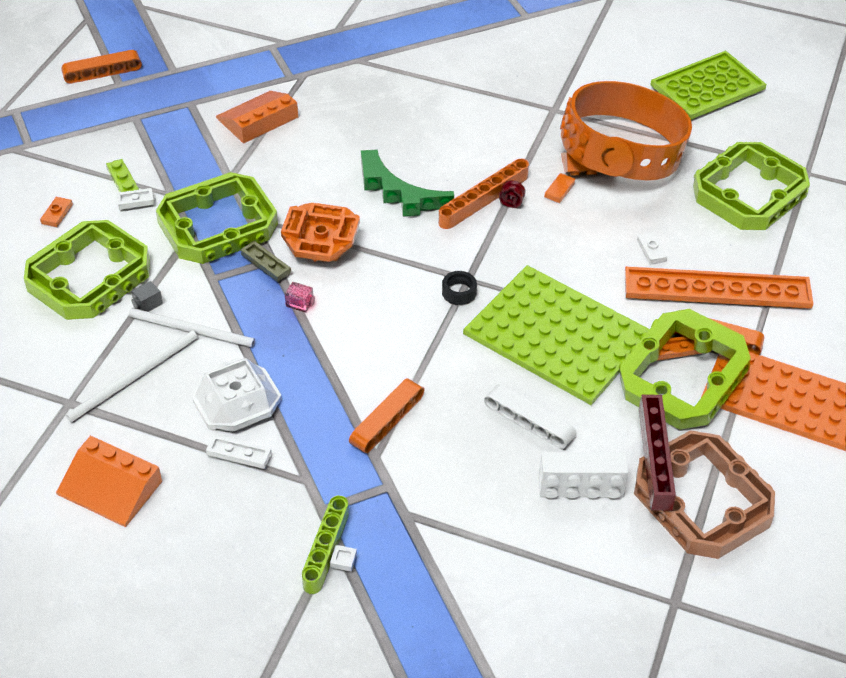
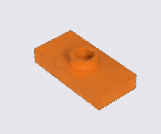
M56 196L40 218L41 224L58 227L72 207V200Z

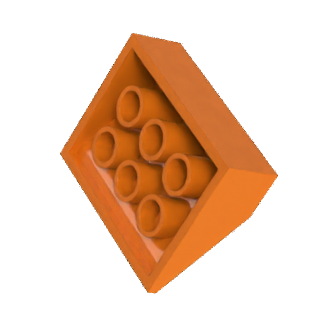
M268 91L216 115V118L244 144L298 118L297 101L289 94Z
M90 435L77 450L56 494L126 527L161 484L162 478L159 466Z

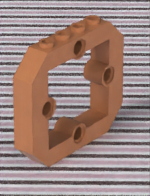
M690 430L669 442L673 477H684L689 463L705 455L725 476L726 483L736 488L752 504V506L745 510L739 507H729L725 511L722 523L705 534L684 512L685 502L680 497H675L672 511L651 510L644 456L639 458L634 495L688 554L719 559L770 528L774 517L775 491L720 435Z

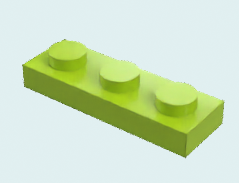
M123 159L106 163L107 170L119 192L139 190Z

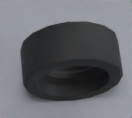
M453 271L444 276L442 280V296L446 301L454 305H465L475 299L477 280L472 274L465 271ZM454 284H464L470 289L464 292H456L449 287Z

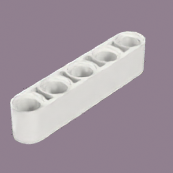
M497 384L484 398L485 404L491 410L559 449H564L577 434L576 429L570 423L503 385Z

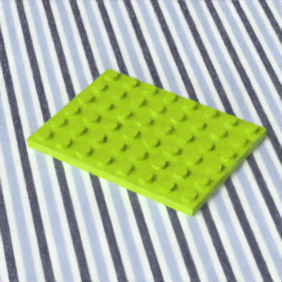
M526 265L463 329V334L585 403L592 405L620 373L619 364L621 360L628 357L631 348L640 342L641 336L644 332H648L649 328Z

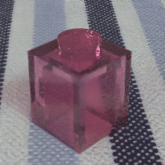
M292 282L285 292L286 307L306 313L309 307L314 305L313 287Z

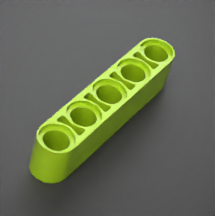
M337 495L330 499L302 570V585L306 593L316 594L323 587L330 568L335 545L339 544L349 517L348 500L344 496Z

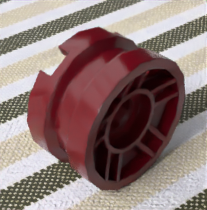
M517 181L505 182L499 193L500 202L509 208L519 207L526 193L525 187Z

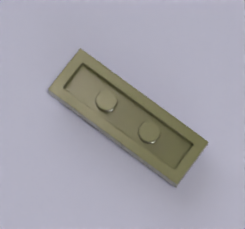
M255 241L241 249L242 256L277 282L291 273L290 266Z

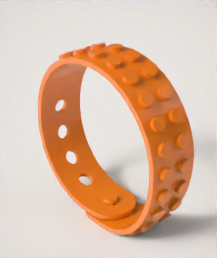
M598 81L581 86L573 93L572 98L569 97L560 130L561 139L566 151L573 159L585 167L609 176H621L647 181L666 178L678 169L691 135L692 122L680 105L656 91L626 82ZM592 115H609L633 120L657 131L671 144L646 145L620 137H609L587 126L581 118ZM668 158L666 163L661 165L663 160ZM644 159H650V163L647 166L640 165Z

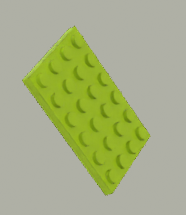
M726 50L651 79L650 83L660 94L680 105L691 120L765 90L767 85Z

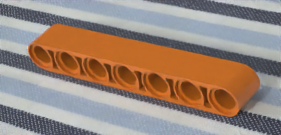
M522 158L517 159L439 208V226L443 229H450L499 198V193L505 182L513 180L522 183L527 180L529 162Z

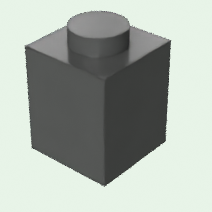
M151 281L131 291L133 297L131 302L135 309L149 312L163 304L161 291Z

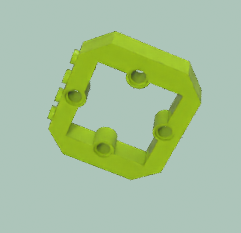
M736 142L734 145L729 146L726 151L718 154L714 160L709 161L702 169H698L695 172L693 183L696 203L740 230L768 229L805 199L810 187L805 167L762 142ZM744 161L760 169V175L763 179H777L787 185L784 190H772L769 202L759 210L738 199L739 193L735 189L726 188L723 190L715 185L718 181L727 179L730 172Z
M232 172L167 193L156 209L157 222L178 258L200 264H205L241 251L242 248L253 241L258 244L269 241L278 225L277 210L255 178ZM238 193L241 198L243 217L255 219L256 221L237 228H227L223 233L195 242L193 239L195 234L192 220L188 217L180 218L178 214L196 207L208 209L213 206L214 201Z
M109 220L82 221L26 260L23 279L27 292L66 320L94 318L149 278L150 257L148 246ZM94 241L107 248L109 259L112 262L126 261L128 263L116 273L105 276L102 283L81 298L70 291L68 280L65 277H55L52 279L47 275L59 265L72 264L75 261V254Z
M691 309L662 313L658 319L653 321L649 331L643 333L640 342L631 348L628 357L622 359L619 364L620 380L625 400L639 407L642 394H664L662 398L666 423L679 430L708 425L750 370L751 357L743 335ZM675 331L694 340V348L697 352L703 354L713 350L730 359L721 372L715 371L709 374L707 378V391L695 406L672 395L671 386L668 382L658 381L651 384L639 377L650 363L658 360L659 351Z

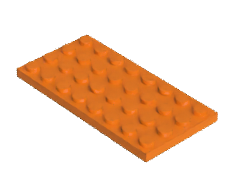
M749 352L751 357L750 370L720 409L846 451V383ZM719 354L712 372H721L730 359ZM707 384L705 386L702 396L707 391Z

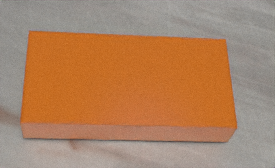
M560 173L546 190L544 197L560 203L575 184V178Z

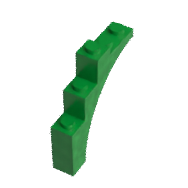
M378 149L361 150L364 191L382 190L383 204L401 202L403 217L420 216V211L438 210L454 199V191L425 189L399 179L385 167L379 156Z

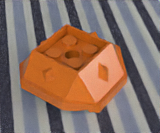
M306 203L298 207L291 206L281 229V237L295 257L312 259L314 262L318 260L337 261L345 251L353 246L360 224V216L354 214L347 207L320 203Z

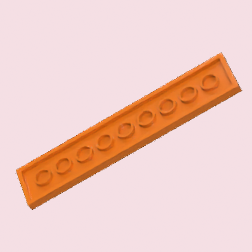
M625 266L626 298L812 309L814 304L809 277Z

